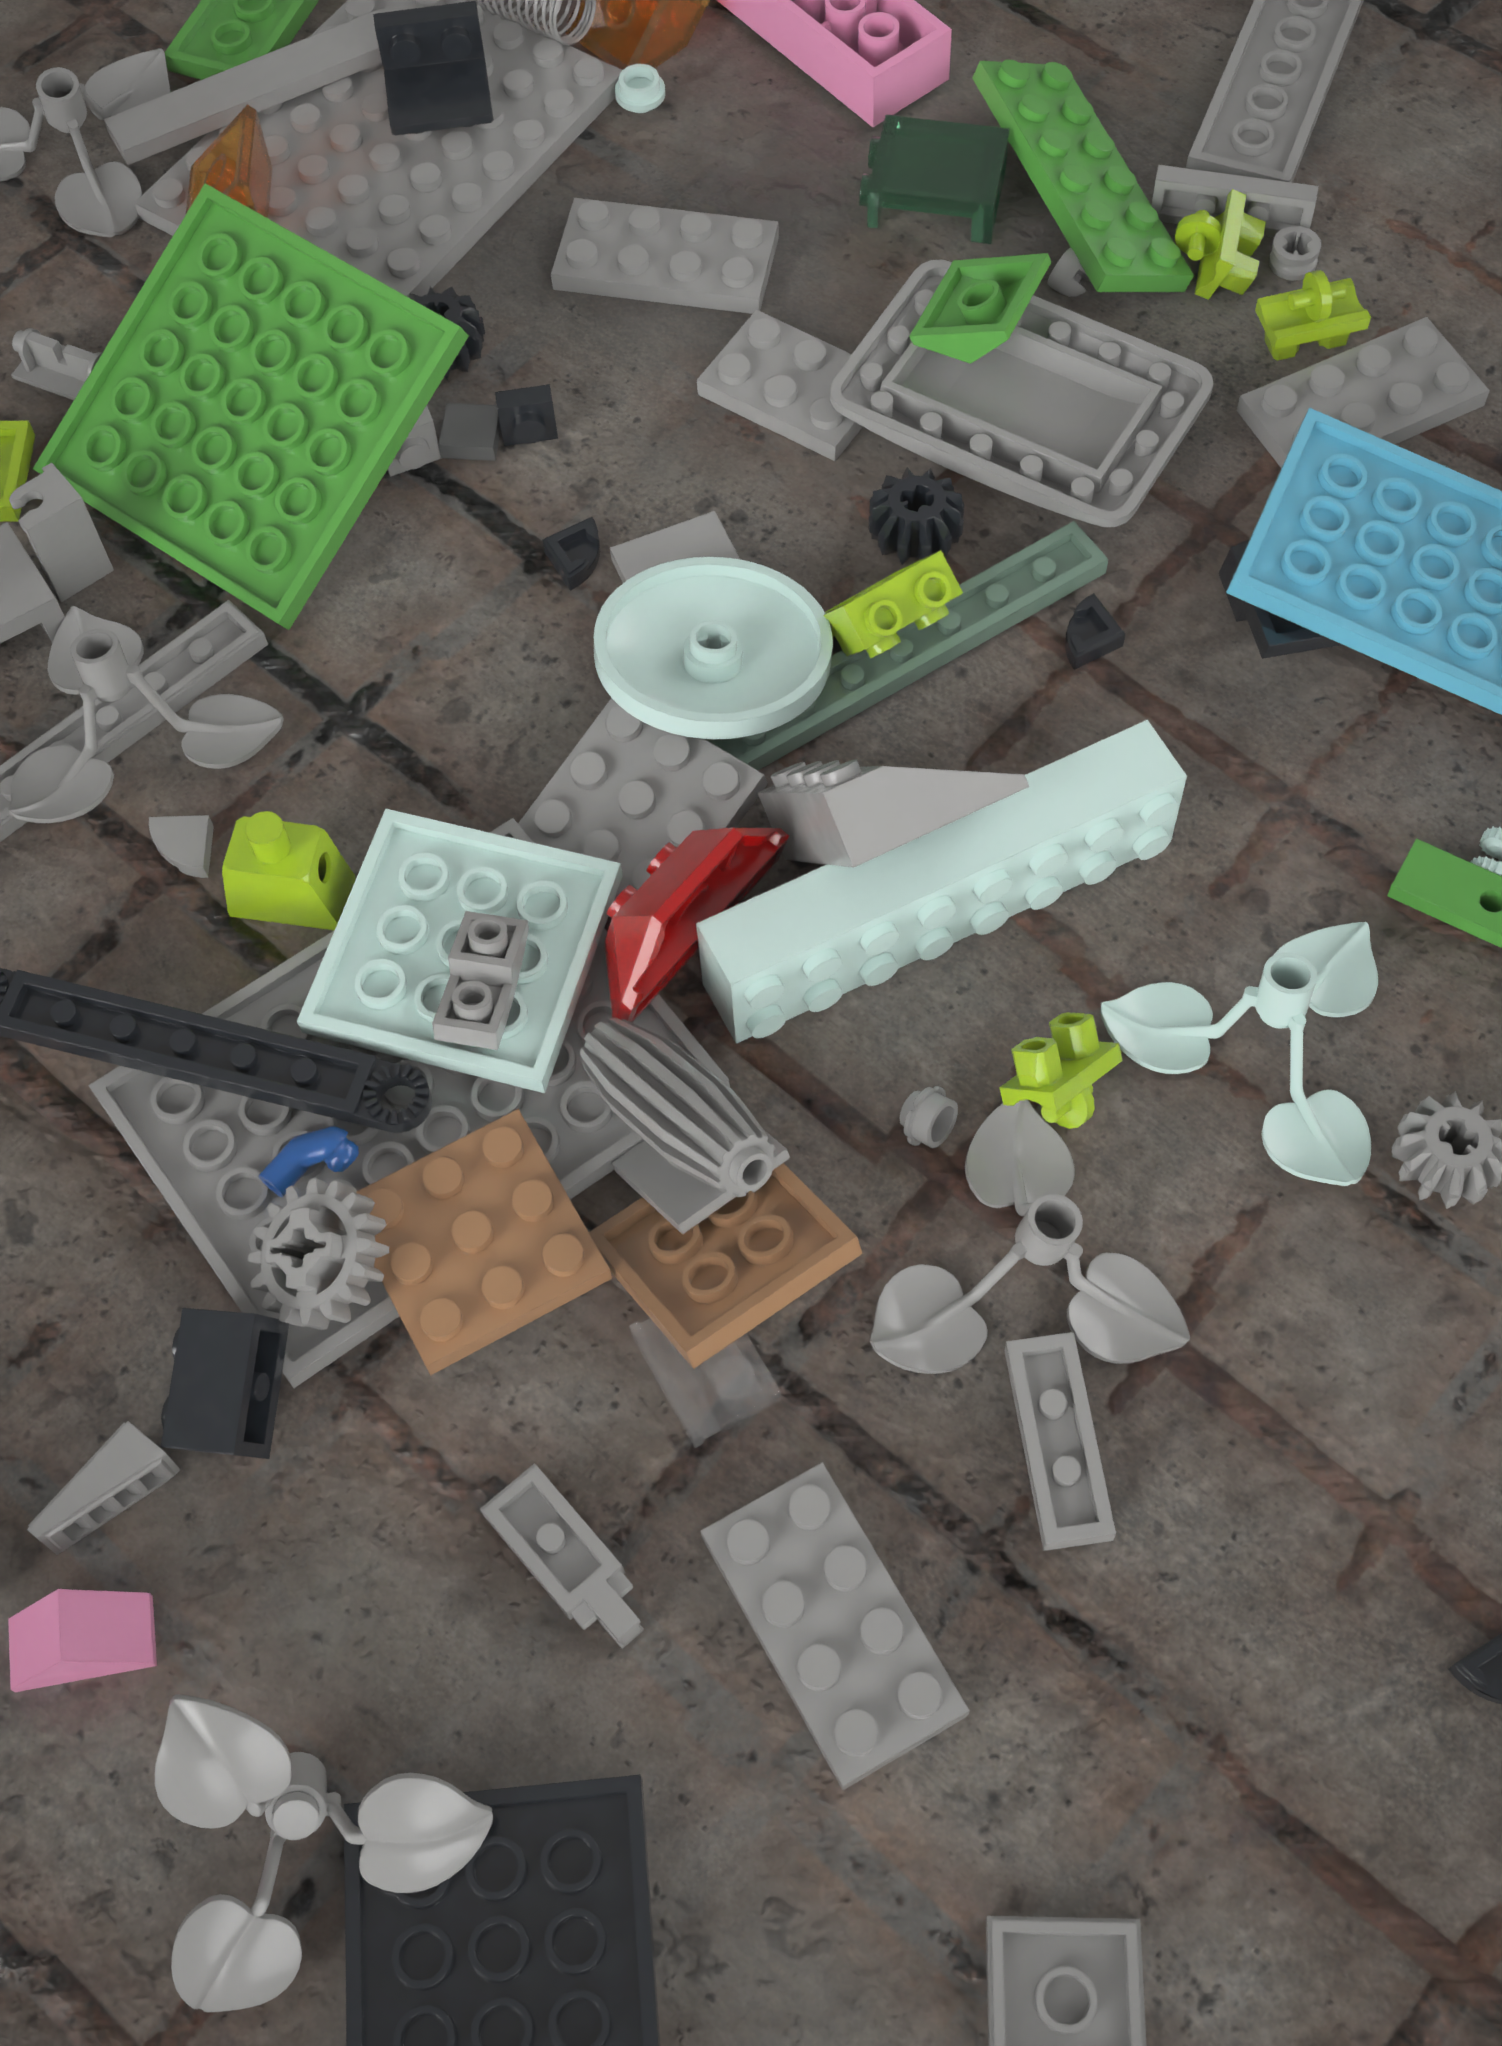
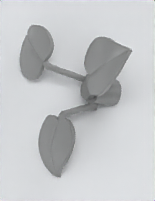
M162 48L138 53L111 63L95 72L85 86L79 83L77 76L66 68L55 67L41 73L36 81L39 98L32 100L35 111L31 128L28 121L19 112L10 108L0 107V182L15 178L24 171L26 165L24 152L36 150L45 115L47 122L52 127L61 132L71 134L85 172L68 175L57 187L55 205L62 220L79 232L102 237L122 235L130 230L139 219L134 202L143 195L140 183L132 170L121 162H108L94 169L80 128L87 116L86 107L99 120H104L170 93L166 57Z
M71 606L54 637L48 659V674L53 685L60 691L67 694L81 695L83 700L85 746L80 752L77 748L70 745H52L39 749L29 755L21 763L13 776L11 803L8 811L10 815L19 820L34 823H56L84 815L103 801L112 787L114 773L109 763L93 759L97 753L94 700L97 698L102 702L117 701L128 693L130 684H134L177 731L186 733L181 742L185 756L198 766L206 768H229L250 759L278 733L283 725V715L274 707L249 697L234 694H218L197 700L189 710V720L180 718L141 674L138 665L144 654V646L140 636L130 627L121 623L96 617L76 606Z
M1029 1100L1019 1101L1014 1106H1007L1002 1103L976 1132L968 1148L965 1160L966 1179L970 1189L980 1202L993 1208H1002L1015 1204L1018 1215L1024 1216L1016 1229V1244L964 1296L958 1280L943 1268L919 1264L901 1270L885 1285L878 1299L870 1337L873 1350L879 1356L904 1370L925 1374H939L961 1368L972 1361L980 1352L988 1333L985 1321L970 1306L978 1302L1022 1258L1042 1266L1055 1264L1064 1258L1067 1261L1069 1281L1072 1286L1080 1290L1068 1305V1325L1071 1332H1074L1076 1341L1094 1357L1115 1364L1134 1363L1179 1349L1190 1340L1185 1319L1174 1298L1161 1281L1139 1261L1119 1253H1102L1091 1261L1085 1277L1082 1275L1079 1258L1083 1253V1248L1075 1243L1082 1230V1215L1076 1204L1065 1197L1073 1184L1075 1176L1073 1159L1060 1135L1043 1120Z
M175 1694L169 1704L165 1730L155 1764V1788L163 1807L183 1823L210 1829L225 1827L233 1823L245 1809L255 1817H259L265 1812L266 1821L271 1828L267 1855L258 1892L252 1907L249 1908L245 1903L230 1895H213L196 1905L179 1926L174 1939L171 1965L172 1977L177 1992L194 2009H202L204 2012H222L261 2005L277 1997L288 1988L300 1968L302 1959L300 1935L296 1927L288 1919L279 1915L264 1913L271 1900L284 1842L286 1839L300 1840L308 1837L321 1826L325 1816L331 1817L347 1842L363 1845L359 1857V1868L362 1877L369 1884L390 1892L413 1893L439 1885L456 1874L472 1859L481 1847L493 1820L492 1808L471 1799L452 1784L437 1777L419 1773H404L385 1778L368 1791L359 1806V1827L351 1822L341 1807L340 1794L336 1792L327 1793L326 1769L318 1758L304 1752L289 1753L281 1737L271 1728L233 1707L204 1698Z

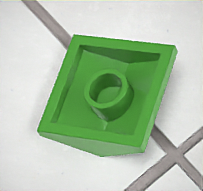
M1048 253L953 260L909 336L913 345L971 364L1006 342L1051 264Z

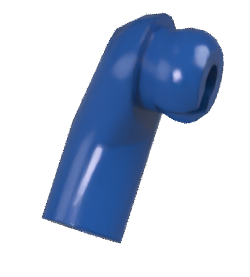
M336 1126L298 1135L288 1142L258 1177L272 1192L283 1198L286 1194V1188L291 1185L294 1186L307 1170L315 1164L324 1161L333 1172L345 1171L358 1157L359 1148L353 1141L346 1138L347 1131Z

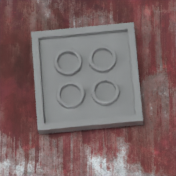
M611 698L518 824L533 843L621 863L623 877L615 896L616 899L628 885H632L638 890L651 876L646 872L649 864L667 843L671 842L674 846L678 847L694 830L736 828L759 797L758 792L764 790L767 786V781L763 773L709 741L657 729L629 714Z

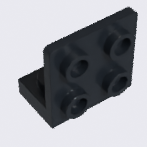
M476 1L373 14L375 32L384 70L389 123L392 135L419 134L428 131L471 127L493 122L486 60Z

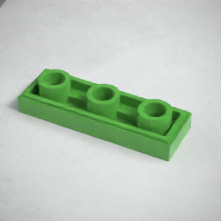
M1416 838L1387 896L1502 948V876Z

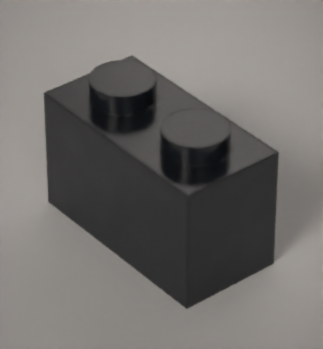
M182 1308L180 1327L175 1333L172 1344L174 1365L170 1391L161 1414L163 1426L161 1447L270 1459L289 1323L255 1313Z

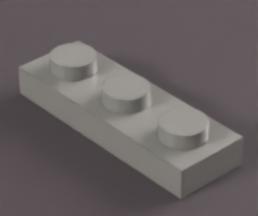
M1158 165L1151 206L1157 211L1161 222L1178 224L1185 216L1195 214L1199 210H1206L1212 217H1215L1225 211L1227 195L1234 189L1246 194L1244 213L1265 221L1264 236L1275 237L1278 231L1288 226H1303L1310 229L1319 186Z
M1074 1332L1006 1341L1004 1351L1043 1551L1113 1541L1116 1530Z

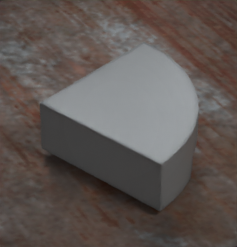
M209 815L149 817L150 834L160 854L169 863L178 867L182 873L193 877L208 878L214 829Z

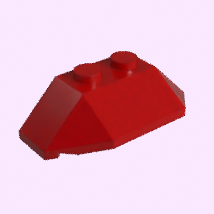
M733 827L694 830L678 847L669 842L657 853L646 870L651 876L638 890L632 885H628L616 897L607 911V915L612 918L604 941L612 1018L625 1019L633 1023L699 949L696 923L732 908L743 901L778 862L790 837L781 828Z

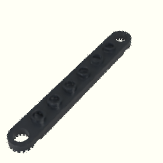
M0 968V1036L392 1133L407 1132L418 1127L425 1121L431 1111L432 1095L428 1083L418 1069H413L409 1064L404 1066L400 1063L383 1061L373 1055L18 969L15 972ZM395 1086H408L415 1091V1097L412 1099L413 1104L409 1103L406 1110L401 1108V1112L398 1113L397 1110L390 1112L387 1108L383 1109L380 1103L386 1091Z

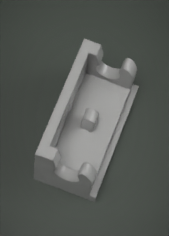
M51 462L42 468V474L18 487L11 494L9 501L13 509L24 507L30 500H43L38 508L29 510L18 521L30 540L41 563V567L51 584L50 587L53 593L62 603L111 573L114 569L82 497Z

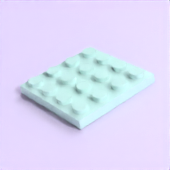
M385 809L297 1019L301 1032L545 1093L608 918L607 911L615 899L623 877L621 863ZM466 911L528 920L529 930L522 966L511 1010L498 1050L434 1039L432 1022L450 977L448 956Z

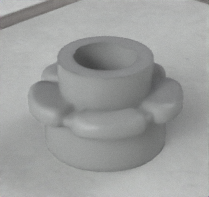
M939 1086L934 1088L927 1087L923 1091H914L906 1099L900 1112V1123L904 1126V1134L907 1136V1141L914 1146L920 1145V1143L931 1148L941 1145L955 1125L958 1105L954 1100L946 1097L945 1090Z

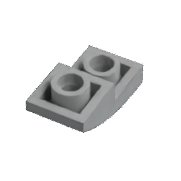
M470 911L465 912L448 956L450 977L432 1022L435 1040L498 1050L519 979L529 930L528 920Z

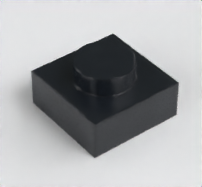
M550 384L495 392L504 446L558 439Z

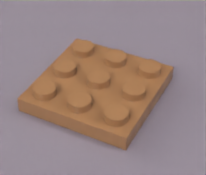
M519 1109L356 1192L371 1198L375 1202L370 1215L385 1219L387 1226L375 1235V1241L389 1246V1253L375 1258L374 1268L379 1269L384 1274L382 1283L430 1376L612 1279L610 1268Z
M784 1163L772 1171L767 1182L757 1191H749L743 1197L736 1196L684 1234L679 1232L643 1197L589 1232L610 1268V1272L693 1369L863 1254L857 1236Z

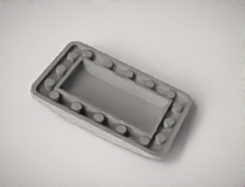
M942 259L930 260L917 267L834 377L830 385V400L834 409L857 424L911 452L1034 505L1101 527H1117L1130 520L1209 401L1214 383L1208 369L1193 360L1034 295L1010 338L971 364L913 345L909 336L952 262Z

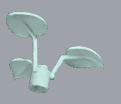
M1367 922L1327 927L1302 935L1284 944L1265 963L1259 987H1246L1243 997L1218 1023L1211 1025L1213 1012L1209 1002L1193 988L1179 983L1149 984L1139 987L1118 999L1102 1002L1100 1009L1101 1018L1114 1043H1119L1122 1052L1136 1063L1152 1071L1165 1074H1182L1202 1068L1210 1056L1208 1038L1216 1039L1223 1036L1251 1006L1256 1008L1261 1019L1267 1025L1280 1029L1289 1027L1291 1030L1290 1094L1294 1103L1278 1104L1267 1113L1261 1135L1268 1155L1285 1171L1304 1179L1322 1183L1348 1186L1358 1183L1365 1174L1371 1157V1137L1369 1127L1360 1109L1351 1099L1335 1090H1322L1312 1094L1307 1099L1303 1092V1030L1306 1024L1305 1015L1308 1007L1323 1016L1346 1017L1365 1010L1373 1001L1378 987V971L1371 949L1370 930Z

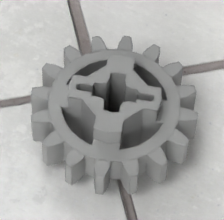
M312 1178L309 1179L306 1190L292 1185L286 1188L288 1204L285 1207L271 1202L266 1207L273 1221L269 1228L257 1226L254 1229L253 1233L263 1240L262 1250L248 1254V1261L261 1265L262 1272L257 1274L250 1283L252 1288L268 1292L261 1306L265 1310L279 1313L280 1321L300 1327L308 1326L326 1330L330 1319L342 1323H347L351 1320L349 1307L351 1302L364 1306L371 1302L364 1287L368 1280L373 1282L383 1281L384 1274L379 1269L374 1268L375 1258L389 1253V1246L375 1241V1235L380 1233L387 1225L385 1219L370 1215L375 1204L371 1198L357 1194L356 1188L334 1180L331 1183Z

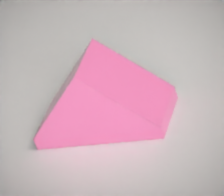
M57 1589L8 1619L10 1688L14 1692L157 1666L153 1596L150 1593Z

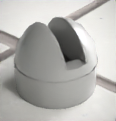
M1071 247L1055 265L1047 285L1060 294L1076 297L1086 292L1085 288L1079 284L1080 280L1083 278L1089 282L1091 281Z

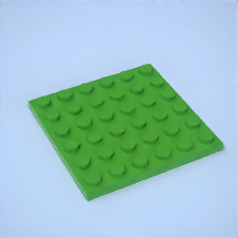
M205 183L33 467V470L42 474V468L52 462L79 493L84 502L274 622L290 630L469 335L457 324Z

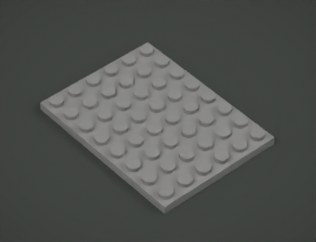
M347 0L310 36L380 8H383L385 12L465 1ZM477 4L494 118L492 123L428 131L419 134L392 135L389 123L384 70L382 63L207 133L137 199L134 205L139 219L173 236L206 183L401 294L409 297V293L422 297L428 294L430 286L433 288L616 98L615 85L619 80L622 69L572 46L563 45L554 39L543 37L542 34H536L533 30H527L517 22L501 19L498 15H492L489 10L484 11Z
M514 818L489 832L533 843ZM605 929L602 932L545 1093L302 1033L297 1019L334 931L202 1014L373 1055L383 1061L400 1063L404 1066L406 1064L411 1065L413 1069H418L425 1077L432 1095L431 1111L425 1121L418 1127L402 1133L387 1132L124 1066L116 1067L88 1086L241 1312L255 1313L279 1319V1313L265 1310L261 1306L268 1292L251 1287L250 1282L262 1271L261 1265L248 1261V1254L262 1250L263 1240L259 1239L253 1232L257 1226L269 1228L273 1221L266 1207L270 1202L283 1207L288 1204L286 1194L283 1198L276 1195L259 1179L258 1175L295 1136L330 1126H336L347 1131L346 1138L353 1141L359 1148V1155L356 1160L343 1172L331 1171L327 1164L322 1161L311 1166L294 1186L306 1190L309 1179L316 1178L327 1183H331L332 1180L356 1188L357 1192L519 1109L570 1199L613 1171V1161L644 1141L611 1110L581 1063L583 1058L580 1056V1050L585 1045L586 1041L584 1038L587 1033H591L599 1022L605 1023L609 1021V1018H612L604 942L607 935ZM658 994L633 1023L676 1043L730 1087L728 1077ZM408 1086L392 1087L382 1096L380 1104L383 1109L387 1108L390 1112L392 1110H397V1113L401 1112V1108L406 1110L409 1103L413 1104L412 1099L415 1097V1091ZM368 1280L364 1289L367 1291L371 1302L367 1306L351 1302L349 1304L351 1320L347 1323L330 1319L326 1330L289 1324L282 1372L293 1388L399 1317L382 1282Z

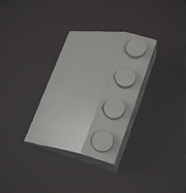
M857 759L842 764L839 763V760L824 765H822L821 761L808 765L805 762L791 765L772 774L771 779L774 785L758 792V796L771 827L781 828L790 836L782 851L785 860L856 867L1029 787L1025 774L891 766L860 767Z

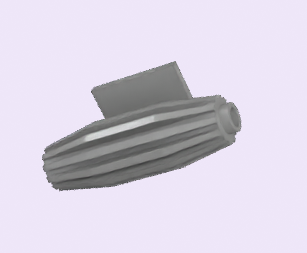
M609 1018V1021L605 1023L599 1022L595 1025V1029L591 1033L588 1032L585 1036V1045L580 1050V1056L583 1058L581 1063L611 1110L644 1140L613 1161V1168L620 1177L682 1234L709 1217L736 1196L743 1197L749 1191H757L767 1182L772 1171L790 1158L787 1148L761 1127L740 1097L676 1043L625 1019L620 1020L618 1018Z

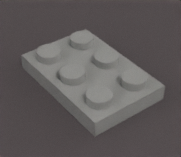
M758 310L751 315L697 379L699 396L833 461L838 459L863 428V426L837 412L830 400V385L852 354Z

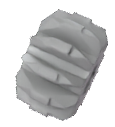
M1456 1091L1451 1095H1447L1442 1105L1428 1096L1420 1101L1415 1111L1416 1113L1409 1112V1114L1403 1116L1397 1127L1400 1137L1396 1138L1392 1146V1157L1404 1162L1398 1172L1400 1175L1399 1181L1418 1180L1421 1183L1418 1189L1419 1201L1430 1197L1432 1192L1435 1191L1441 1194L1446 1209L1455 1206L1461 1196L1474 1205L1484 1198L1488 1191L1487 1188L1498 1187L1502 1181V1139L1498 1138L1502 1133V1119L1484 1120L1481 1117L1484 1112L1483 1100L1472 1104L1470 1109L1462 1107Z

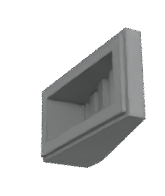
M127 1421L116 1430L28 1525L29 1528L27 1530L52 1552L59 1555L165 1484L181 1469L159 1446Z

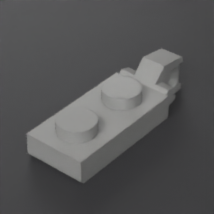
M535 1463L480 1508L483 1516L570 1620L574 1618L583 1630L598 1620L621 1649L644 1631L643 1627L639 1624L641 1623L640 1619L622 1599L623 1596L633 1589V1585L624 1575L625 1571L622 1564Z

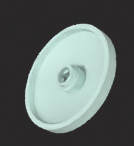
M693 557L674 560L648 568L626 580L608 597L597 616L594 627V659L598 677L605 690L620 707L640 721L657 729L686 737L733 739L752 736L777 728L793 720L812 705L826 685L830 673L833 638L830 623L823 616L825 612L821 605L803 586L788 576L769 567L745 560L725 557Z

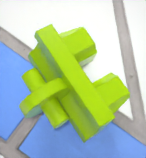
M1232 189L1227 195L1225 211L1220 215L1212 217L1208 211L1199 210L1195 214L1185 216L1177 225L1175 232L1176 245L1191 260H1200L1194 294L1207 300L1210 299L1219 286L1243 295L1257 276L1259 261L1251 258V255L1260 245L1264 236L1266 222L1244 213L1246 194Z
M1321 270L1306 273L1302 289L1258 298L1255 312L1265 330L1264 341L1273 359L1276 361L1295 357L1299 351L1300 344L1317 341L1319 346L1326 347L1327 349L1344 346L1347 344L1350 333L1368 329L1371 319L1368 310L1364 309L1358 301L1351 278L1329 282L1327 276Z
M1066 1012L1061 1013L1049 1022L1052 1038L1034 1037L1026 1039L1011 1049L1017 1075L999 1088L1003 1105L1014 1106L1022 1100L1037 1102L1043 1106L1041 1115L1044 1120L1072 1129L1078 1128L1093 1115L1095 1106L1092 1084L1123 1060L1119 1043L1099 1042L1092 1014Z

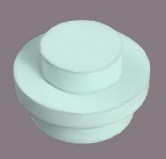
M630 65L622 70L619 80L615 85L616 101L622 108L635 113L649 112L657 108L665 98L664 81L659 76L657 70L650 65Z

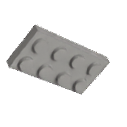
M574 198L551 272L553 290L753 314L756 310H761L779 239L778 221Z
M1425 317L1241 395L1237 412L1282 468L1309 408L1392 444H1397L1484 406L1490 390L1428 317Z
M823 1462L700 1531L705 1545L842 1790L852 1786L969 1715L970 1710Z

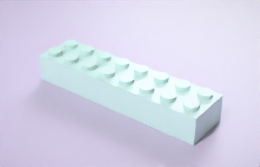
M1145 720L1026 774L1025 777L1029 784L1028 788L856 867L824 865L696 923L703 986L736 1044L752 1036L754 1038L769 1036L779 1030L786 1020L808 1010L811 1012L825 1010L835 1004L843 994L864 984L867 986L881 984L891 978L899 968L920 958L923 960L935 959L948 951L953 943L974 933L979 935L991 933L1001 927L1009 917L1030 907L1034 910L1045 908L1055 902L1063 892L1084 882L1088 885L1096 884L1110 876L1117 867L1136 858L1147 860L1158 855L1172 840L1187 775L1149 721Z

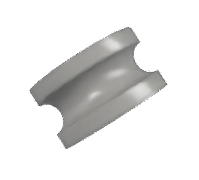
M1303 226L1282 228L1275 234L1273 239L1272 251L1269 256V267L1280 278L1290 281L1304 279L1306 273L1316 269L1317 258L1321 250V239L1314 231Z

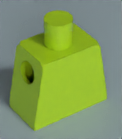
M270 811L259 812L251 817L243 816L236 821L222 868L227 911L230 917L335 930L356 880L355 874L324 829L316 825L285 822L276 813Z

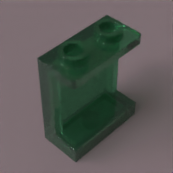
M885 115L881 136H872L870 141L868 169H873L872 174L863 173L860 184L859 206L868 207L867 227L878 229L883 208L972 218L970 242L991 244L1007 168L1010 128Z

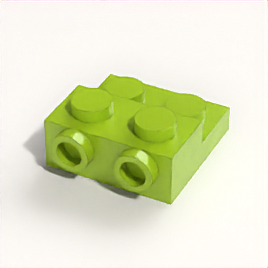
M940 550L897 570L827 610L823 616L829 621L832 637H836L846 657L866 650L869 657L873 658L900 643L901 639L897 631L912 622L915 623L918 630H921L947 616L950 612L945 604L961 595L963 591Z

